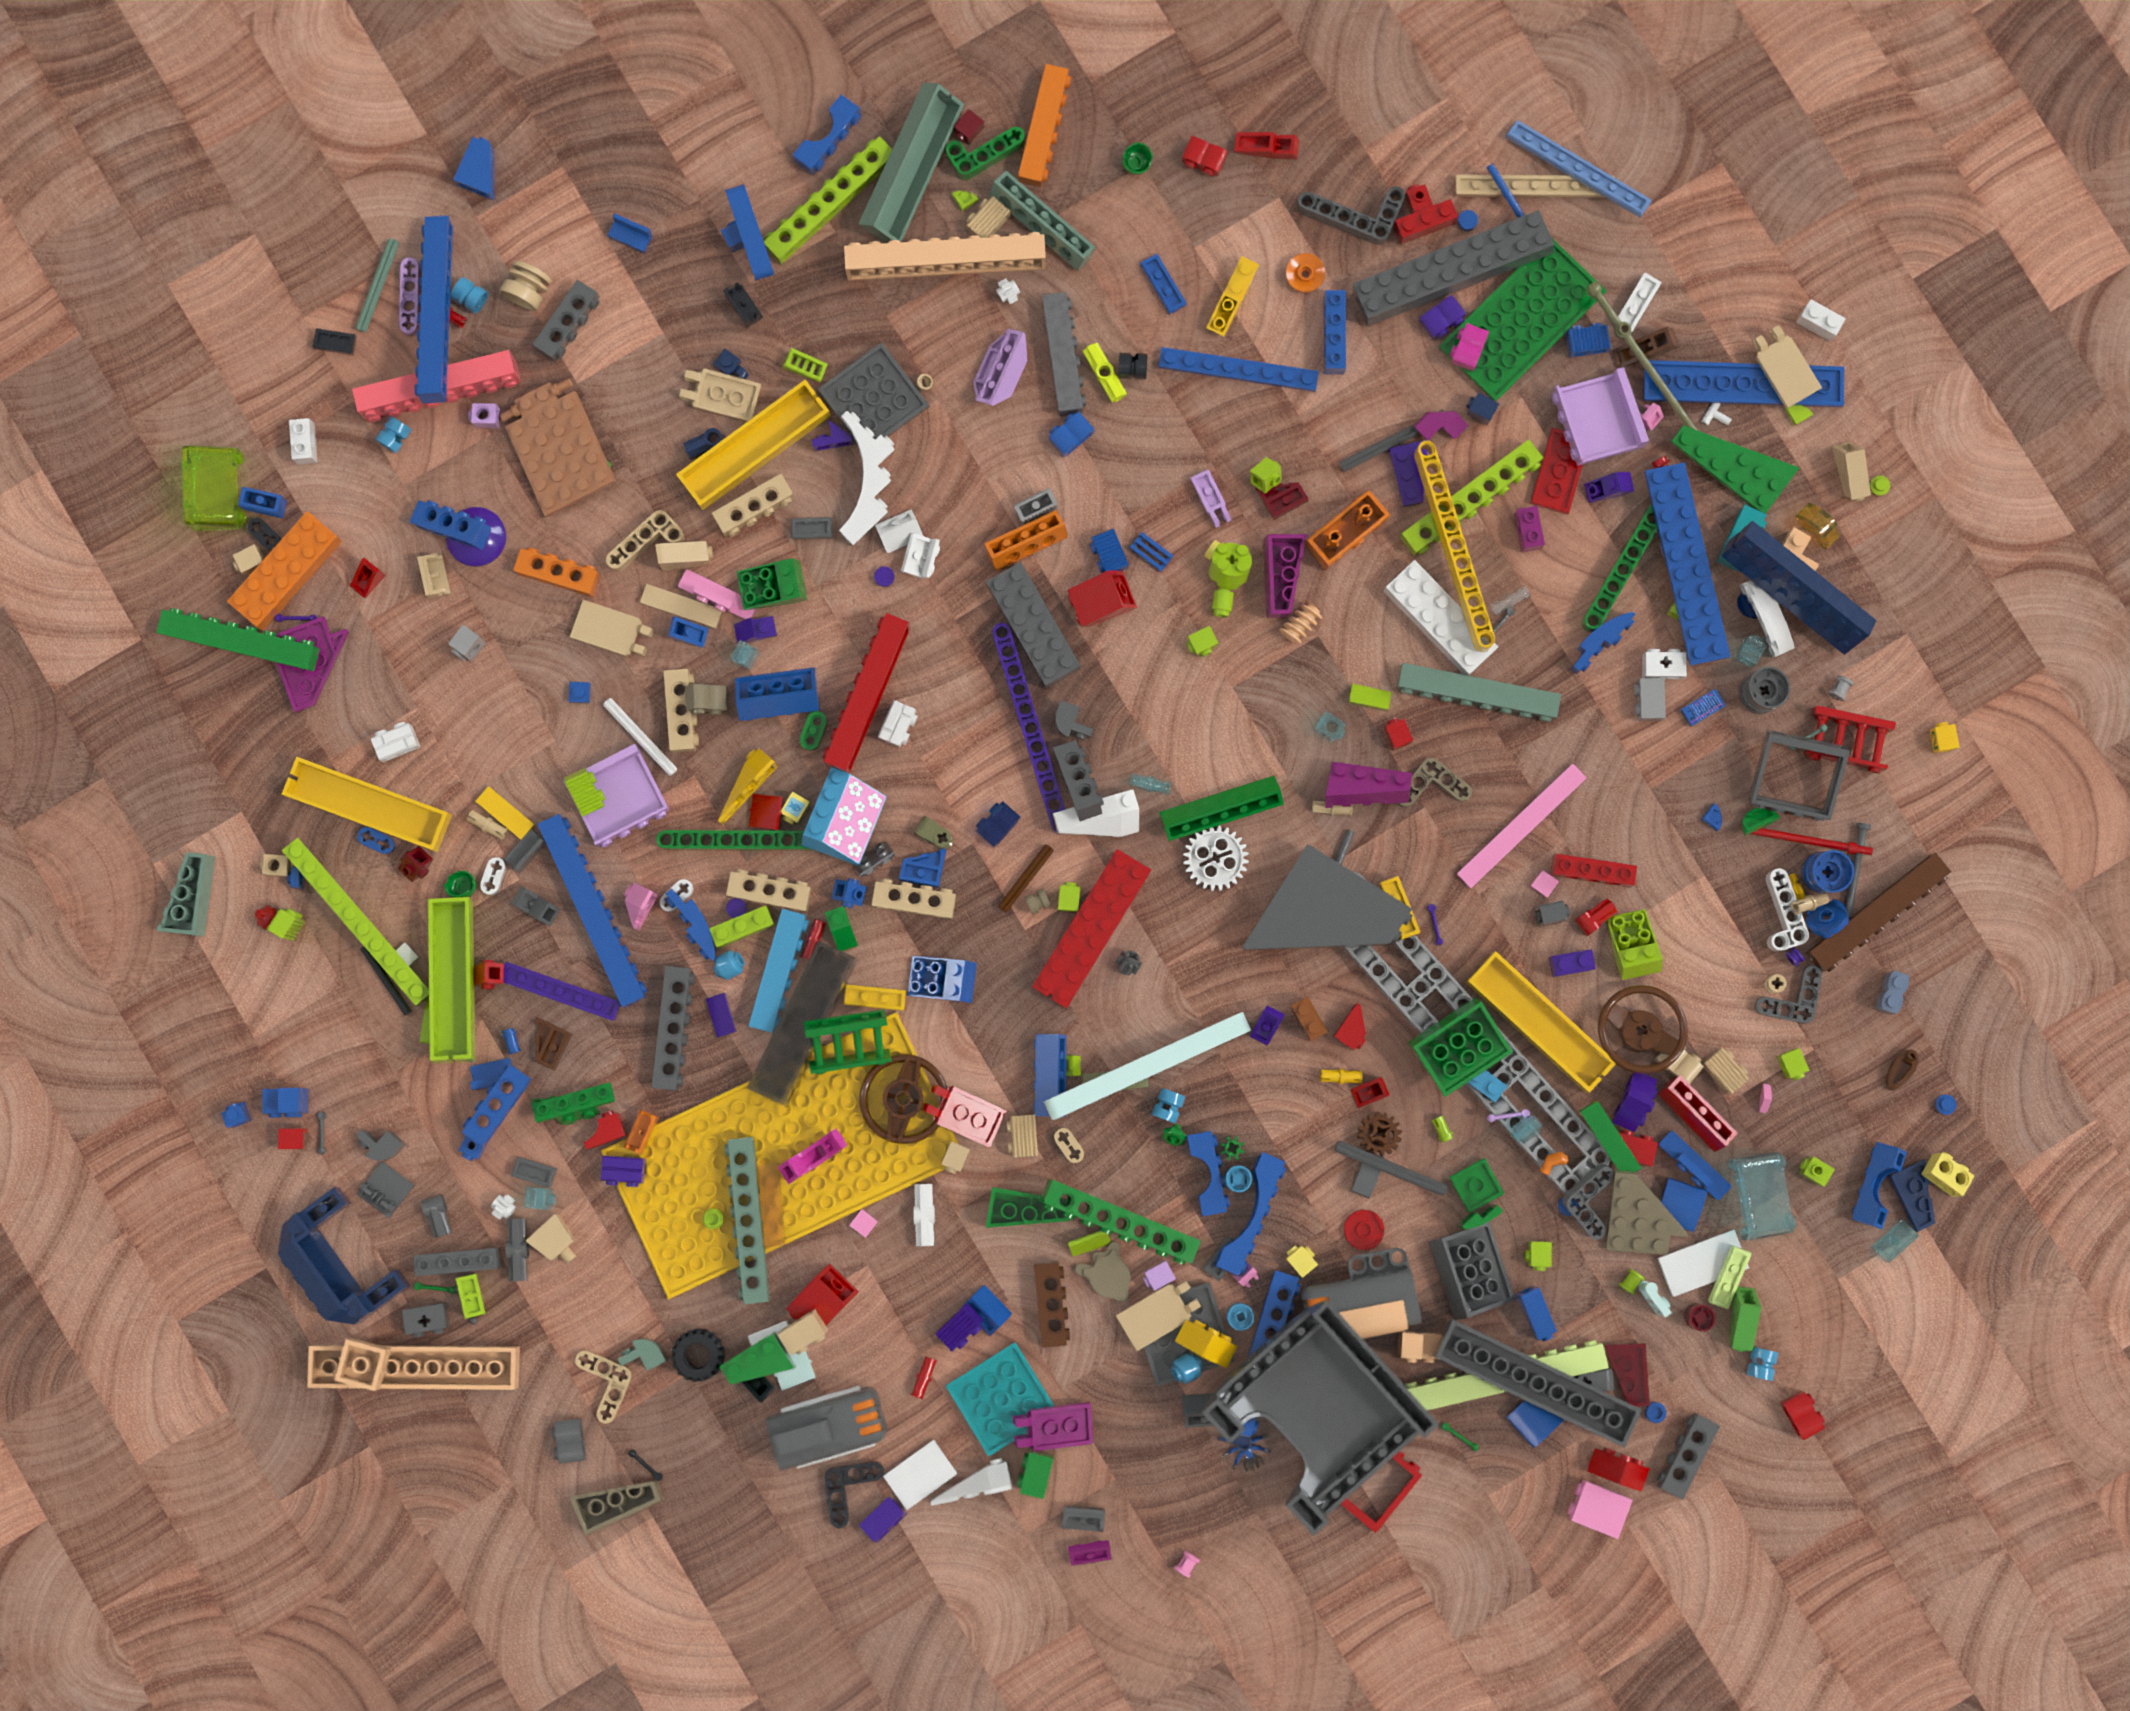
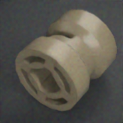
M1043 888L1037 891V895L1029 894L1025 896V900L1033 915L1038 913L1041 907L1044 909L1051 907Z

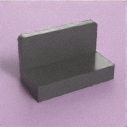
M531 829L504 860L515 871L521 873L542 850L546 842Z

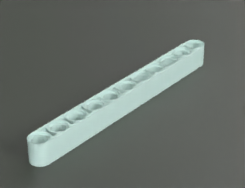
M1238 1013L1044 1101L1051 1119L1055 1120L1251 1031L1244 1013Z

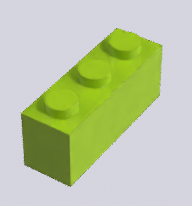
M765 905L709 929L716 947L720 949L775 926L769 908Z

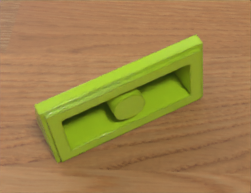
M1352 684L1348 704L1387 712L1392 692Z
M1098 1231L1071 1240L1068 1245L1072 1255L1077 1256L1109 1245L1111 1241L1108 1234Z

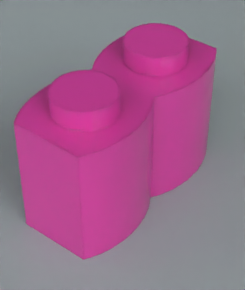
M1468 323L1465 328L1461 327L1457 336L1460 342L1458 346H1453L1450 357L1453 358L1451 363L1474 372L1489 331Z

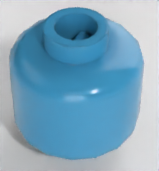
M729 950L715 959L713 970L717 977L730 980L743 972L745 962L740 953Z
M1186 1353L1173 1361L1171 1372L1177 1382L1188 1384L1201 1376L1203 1364L1198 1356L1194 1357L1192 1354Z

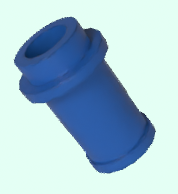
M514 1028L502 1031L501 1038L504 1037L508 1055L521 1051L515 1035L517 1031H514Z

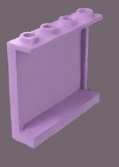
M1624 367L1616 369L1614 374L1563 388L1557 385L1551 394L1552 402L1554 405H1557L1559 411L1558 420L1561 424L1563 423L1565 429L1564 437L1570 443L1571 458L1576 461L1577 466L1640 449L1649 442Z
M636 744L587 768L588 772L592 771L595 775L597 782L594 784L597 790L602 789L606 800L603 801L605 807L582 817L597 847L601 846L604 848L613 843V839L617 837L620 839L631 834L630 830L636 827L638 829L644 828L649 825L648 821L654 818L659 820L667 815L666 812L670 811Z

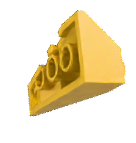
M760 748L756 751L753 749L746 757L747 761L718 819L722 825L778 768L777 764Z

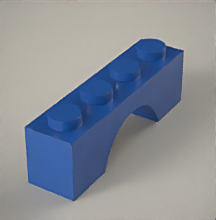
M842 94L829 108L830 116L833 119V128L830 134L819 141L804 140L793 154L794 162L812 175L823 168L826 158L828 156L831 157L835 153L837 144L847 138L848 130L852 125L856 126L861 119L860 108Z
M1208 1131L1187 1135L1190 1156L1203 1160L1210 1171V1183L1207 1189L1198 1196L1202 1216L1227 1212L1226 1207H1230L1228 1195H1224L1222 1187H1226L1224 1175L1219 1173L1218 1167H1221L1222 1164L1220 1154L1216 1155L1214 1147L1218 1146L1216 1134L1212 1135V1132Z
M1876 1143L1871 1152L1870 1164L1865 1170L1864 1183L1859 1189L1857 1205L1854 1206L1852 1211V1220L1874 1228L1883 1229L1888 1210L1880 1201L1879 1188L1882 1181L1888 1175L1901 1172L1907 1154L1906 1151L1884 1143Z

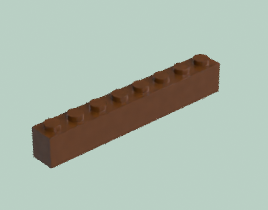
M1937 853L1929 855L1854 914L1841 931L1830 938L1822 939L1808 950L1806 955L1815 966L1821 969V972L1826 970L1828 972L1832 971L1838 966L1836 962L1841 958L1845 960L1854 953L1853 949L1855 947H1862L1870 941L1869 936L1873 933L1877 935L1885 929L1884 925L1888 921L1892 923L1901 916L1900 912L1902 910H1909L1917 904L1916 899L1920 896L1924 898L1932 892L1931 888L1935 884L1939 886L1948 879L1947 875L1951 873L1950 869Z

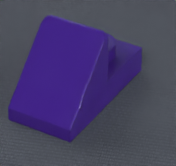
M829 421L831 436L822 434L816 436V439H812L814 451L854 445L852 436L831 421Z
M773 616L754 620L751 617L734 624L738 644L777 637Z
M1266 1005L1250 1037L1268 1046L1285 1014Z

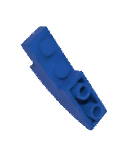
M1635 613L1622 614L1594 630L1577 647V650L1582 655L1572 666L1571 670L1576 674L1580 670L1584 672L1591 664L1589 659L1592 655L1597 656L1604 648L1601 644L1606 648L1612 644L1615 646L1622 638L1620 633L1623 629L1628 630L1635 622L1632 620Z
M671 888L666 893L668 897L665 900L672 908L676 906L681 911L679 916L686 924L688 922L692 924L686 929L688 934L685 936L693 945L697 943L701 947L699 952L706 960L710 958L713 961L715 959V947L705 917L692 898L684 903Z

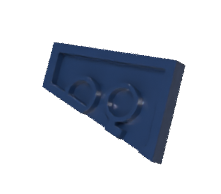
M1925 1159L1902 1169L1901 1172L1888 1176L1915 1232L1935 1224L1932 1199L1929 1197L1928 1190L1929 1180L1921 1175L1926 1166Z

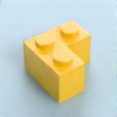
M1186 1319L1175 1342L1227 1369L1238 1347L1231 1343L1232 1338L1222 1333L1219 1336L1220 1332L1210 1327L1206 1330V1325L1196 1319L1194 1323Z

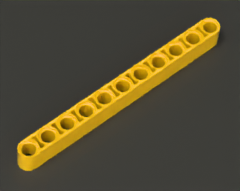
M1423 441L1415 450V461L1473 646L1478 652H1486L1495 643V635L1436 447L1431 441ZM1421 449H1426L1429 455H1423ZM1427 468H1432L1435 474L1428 473ZM1433 486L1440 488L1441 493H1436L1433 490ZM1438 506H1445L1447 512H1442ZM1444 524L1451 525L1453 531H1448ZM1450 543H1456L1459 549L1451 548ZM1456 562H1462L1465 568L1457 567ZM1462 581H1468L1470 588L1463 586ZM1468 600H1474L1476 607L1470 606ZM1474 618L1480 619L1482 626L1476 625ZM1480 637L1486 638L1488 645L1482 644Z

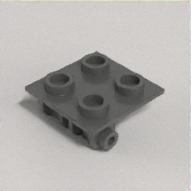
M381 1161L368 1180L360 1185L357 1194L386 1217L390 1218L415 1185Z

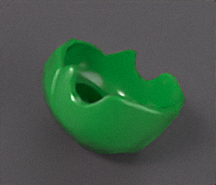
M1133 143L1123 153L1122 164L1124 169L1132 175L1145 173L1151 166L1153 153L1146 144Z
M457 871L448 876L446 884L444 883L443 887L451 898H470L476 890L477 882L471 873Z

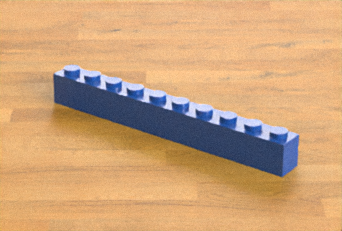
M448 215L425 217V223L421 228L424 242H421L423 260H420L422 277L419 278V285L422 292L418 297L421 312H418L420 330H417L419 348L416 349V356L419 362L418 366L415 367L416 377L418 378V384H415V395L420 398L422 404L446 402L453 245V224Z
M557 814L538 823L537 825L621 1006L626 1008L647 998L645 995L648 992L643 981L639 982L637 977L639 971L635 963H631L628 958L631 955L626 944L622 945L619 939L622 937L618 926H613L611 920L614 917L610 909L605 908L603 901H605L604 895L601 890L596 889L594 885L597 882L592 871L588 872L586 867L588 861L584 853L580 854L577 848L580 846L578 839L575 835L572 836L569 828L572 827L568 818H563L561 814Z

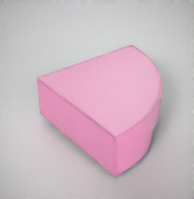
M1763 1084L1759 1101V1112L1766 1113L1772 1101V1091L1769 1084Z

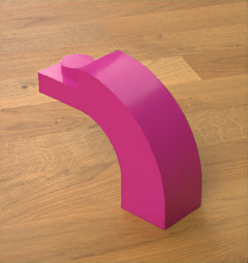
M836 1128L802 1152L785 1161L778 1169L787 1183L790 1184L836 1155L847 1144Z

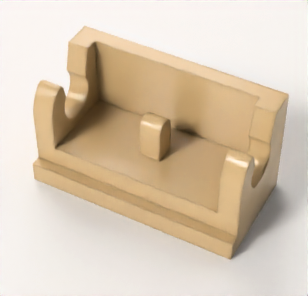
M435 553L417 557L425 595L429 599L450 595L451 591L443 556Z

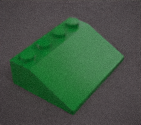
M1476 998L1407 1042L1444 1097L1513 1052L1482 1001Z

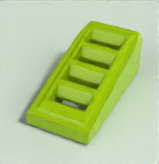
M791 348L782 368L820 383L828 364ZM793 357H796V362L794 365H792V359ZM804 360L802 369L798 368L800 361ZM808 363H812L810 371L807 372ZM816 365L820 366L817 375H814Z

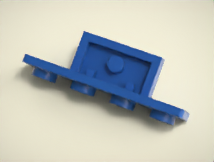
M1670 1131L1659 1142L1658 1145L1677 1162L1676 1166L1682 1172H1687L1692 1176L1691 1180L1698 1187L1702 1186L1716 1200H1720L1731 1188V1185L1674 1131Z

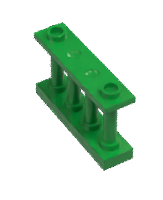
M884 1009L803 1021L806 1038H812L815 1060L808 1061L811 1074H824L828 1071L873 1064L883 1065L887 1062H892L890 1050L883 1048L881 1027L888 1026ZM872 1028L876 1051L863 1053L861 1030ZM852 1031L855 1054L843 1056L840 1034ZM831 1034L835 1057L823 1059L820 1037Z

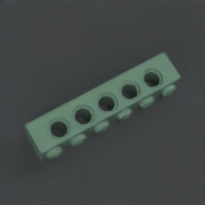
M1005 171L993 182L989 196H994L1000 201L1001 204L1010 210V214L1031 232H1038L1040 235L1044 234L1045 244L1073 268L1079 271L1091 259L1096 247L1009 172Z

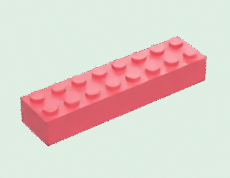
M509 350L448 365L447 403L457 402L458 398L462 397L474 398L478 396V393L482 392L493 393L502 387H516L518 383H521L516 359ZM416 373L352 389L357 412L369 422L380 421L382 417L386 416L397 417L400 413L406 411L409 413L417 412L420 408L426 406L428 408L437 407L439 403L422 404L420 398L415 395V384H418Z

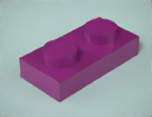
M1109 1540L1068 1546L1071 1566L1112 1560Z

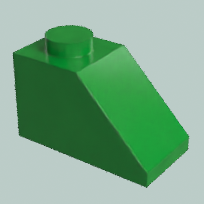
M842 906L825 912L838 951L842 952L857 947L858 943L846 908Z

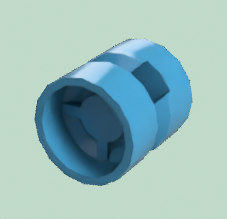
M462 277L455 284L450 298L460 305L465 303L464 306L476 314L485 305L489 293L479 286L474 287L475 285L472 281Z
M389 416L384 424L385 429L379 431L375 440L397 454L403 445L402 439H407L412 429L396 418Z
M1161 1088L1158 1095L1159 1103L1155 1104L1151 1115L1176 1124L1180 1114L1178 1108H1182L1186 1097ZM1166 1104L1171 1106L1169 1111L1165 1110Z
M1232 1166L1226 1171L1224 1176L1226 1186L1234 1192H1244L1252 1183V1175L1244 1166Z
M1238 1302L1228 1308L1226 1319L1232 1328L1242 1331L1251 1327L1254 1321V1314L1249 1306Z
M1753 1347V1351L1750 1354L1752 1363L1748 1364L1746 1375L1773 1381L1775 1374L1773 1365L1777 1364L1779 1353Z

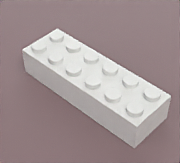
M1416 560L1385 587L1383 592L1463 675L1469 676L1498 648L1495 643L1486 652H1478L1474 648L1462 608ZM1480 637L1481 643L1488 645L1487 639Z

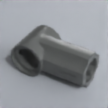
M440 1194L422 1200V1209L426 1218L429 1219L434 1238L452 1233L446 1214L447 1205L443 1195Z

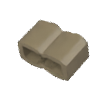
M706 684L685 686L687 711H692L694 715L709 712L710 716L721 715V712L727 711L726 686Z

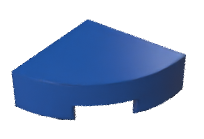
M1713 803L1701 820L1715 831H1719L1722 825V816L1719 807Z

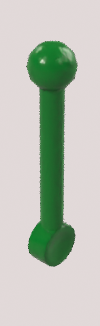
M421 1282L414 1284L415 1290L428 1289L445 1291L450 1294L456 1293L454 1286L447 1288L423 1285Z
M1447 1422L1442 1424L1444 1431H1449L1468 1444L1471 1450L1477 1451L1479 1449L1477 1443L1470 1442L1453 1430Z

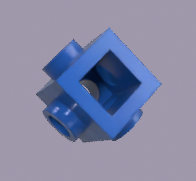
M848 878L847 881L836 879L831 899L842 902L841 906L853 909V905L862 906L866 886L859 885V880Z

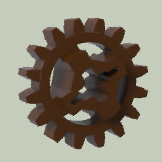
M1376 1112L1374 1117L1369 1114L1367 1116L1368 1121L1363 1119L1361 1121L1363 1126L1358 1127V1131L1362 1133L1358 1134L1357 1138L1363 1140L1359 1145H1366L1365 1151L1372 1150L1374 1155L1379 1152L1380 1156L1383 1157L1385 1151L1390 1155L1392 1149L1396 1150L1398 1148L1396 1143H1400L1402 1138L1398 1137L1402 1130H1397L1400 1123H1393L1394 1116L1388 1119L1386 1112L1383 1116H1380L1379 1112ZM1368 1126H1370L1369 1129L1371 1130V1133L1369 1134V1136H1367V1128H1368ZM1377 1132H1378V1133H1381V1132L1383 1133V1132H1385L1382 1137H1381V1136H1378V1137L1375 1136V1134H1376ZM1390 1133L1393 1134L1391 1143L1389 1142L1390 1139L1388 1138Z

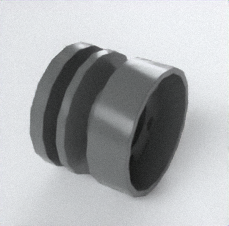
M1775 667L1758 669L1747 676L1739 688V698L1742 705L1748 711L1755 714H1765L1776 709L1788 699L1790 694V682L1787 676Z

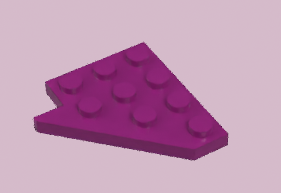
M324 616L276 634L278 638H282L283 635L294 637L295 642L301 643L302 639L314 642L313 646L320 648L314 672L276 663L295 713L315 706L349 634L348 629L331 634Z

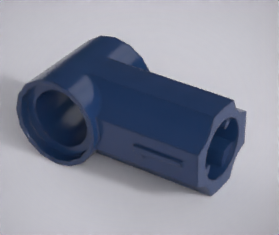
M709 428L705 433L683 444L689 458L693 459L706 453L721 442L724 436L718 429ZM716 434L719 436L717 442L710 443L709 440L712 435Z

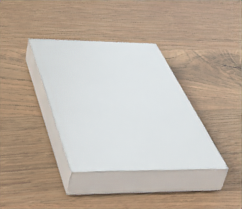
M932 1440L883 1475V1477L906 1510H908L958 1473L936 1441Z

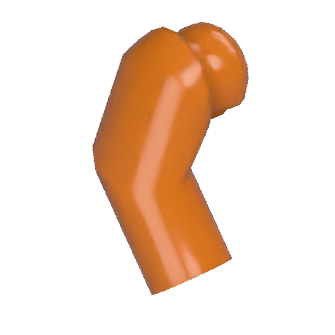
M1563 1152L1547 1155L1539 1172L1549 1176L1553 1166L1567 1164L1568 1156Z

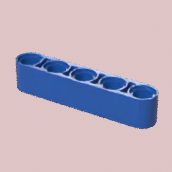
M742 184L726 189L725 191L755 280L775 275L745 185Z

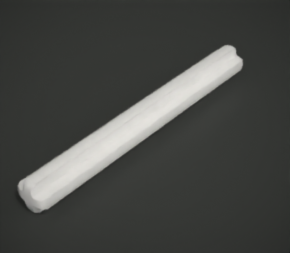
M611 698L604 702L603 706L669 776L673 775L677 771L675 765Z

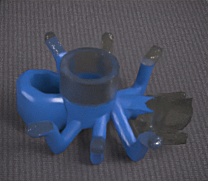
M1239 1435L1231 1442L1236 1444V1447L1223 1453L1222 1457L1225 1458L1232 1452L1240 1450L1241 1452L1236 1457L1232 1466L1233 1470L1236 1469L1243 1454H1246L1243 1463L1246 1472L1248 1471L1247 1463L1252 1470H1254V1464L1259 1468L1260 1464L1257 1458L1261 1460L1262 1464L1265 1462L1262 1456L1252 1453V1450H1260L1266 1453H1271L1272 1450L1262 1446H1252V1444L1258 1440L1268 1438L1269 1435H1259L1254 1439ZM1218 1437V1440L1228 1442L1224 1437Z

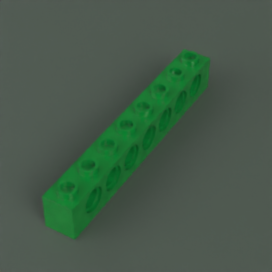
M1048 1179L1039 1201L1045 1204L1043 1207L1053 1212L1056 1209L1063 1211L1062 1215L1074 1220V1217L1082 1219L1081 1223L1089 1227H1093V1224L1100 1226L1099 1231L1109 1235L1112 1232L1119 1234L1118 1238L1123 1241L1130 1242V1239L1137 1242L1136 1246L1148 1250L1149 1247L1156 1249L1155 1254L1165 1258L1167 1254L1173 1256V1261L1185 1265L1186 1262L1193 1263L1201 1240L1053 1179ZM1062 1195L1068 1197V1202L1064 1206L1060 1204V1197ZM1082 1202L1087 1206L1084 1213H1080L1078 1210ZM1100 1210L1105 1212V1218L1102 1221L1097 1219V1213ZM1122 1218L1124 1224L1118 1229L1115 1224L1116 1220ZM1140 1225L1142 1228V1233L1139 1236H1136L1134 1234V1229L1136 1226ZM1159 1233L1160 1241L1154 1244L1153 1236ZM1177 1240L1179 1247L1176 1251H1172L1171 1244Z

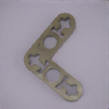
M1428 758L1412 775L1411 789L1418 794L1415 795L1413 792L1410 795V803L1398 804L1401 807H1410L1431 781L1459 802L1467 801L1472 795V789L1435 758ZM1433 762L1435 764L1434 768L1438 772L1440 769L1444 771L1436 779L1434 776L1437 773L1433 770L1428 772L1426 763L1431 764ZM1448 774L1452 777L1450 785L1442 783L1441 777ZM1420 777L1423 779L1424 785L1422 788H1416L1413 785L1414 778ZM1456 781L1460 783L1457 785L1459 789L1466 788L1467 791L1465 793L1467 797L1464 795L1459 797V791L1456 788L1453 792L1450 790Z

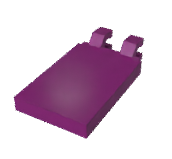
M1090 1402L1033 1408L1026 1411V1415L1012 1416L1015 1427L1027 1426L1028 1435L1013 1436L1014 1445L1017 1448L1028 1447L1033 1451L1093 1444Z

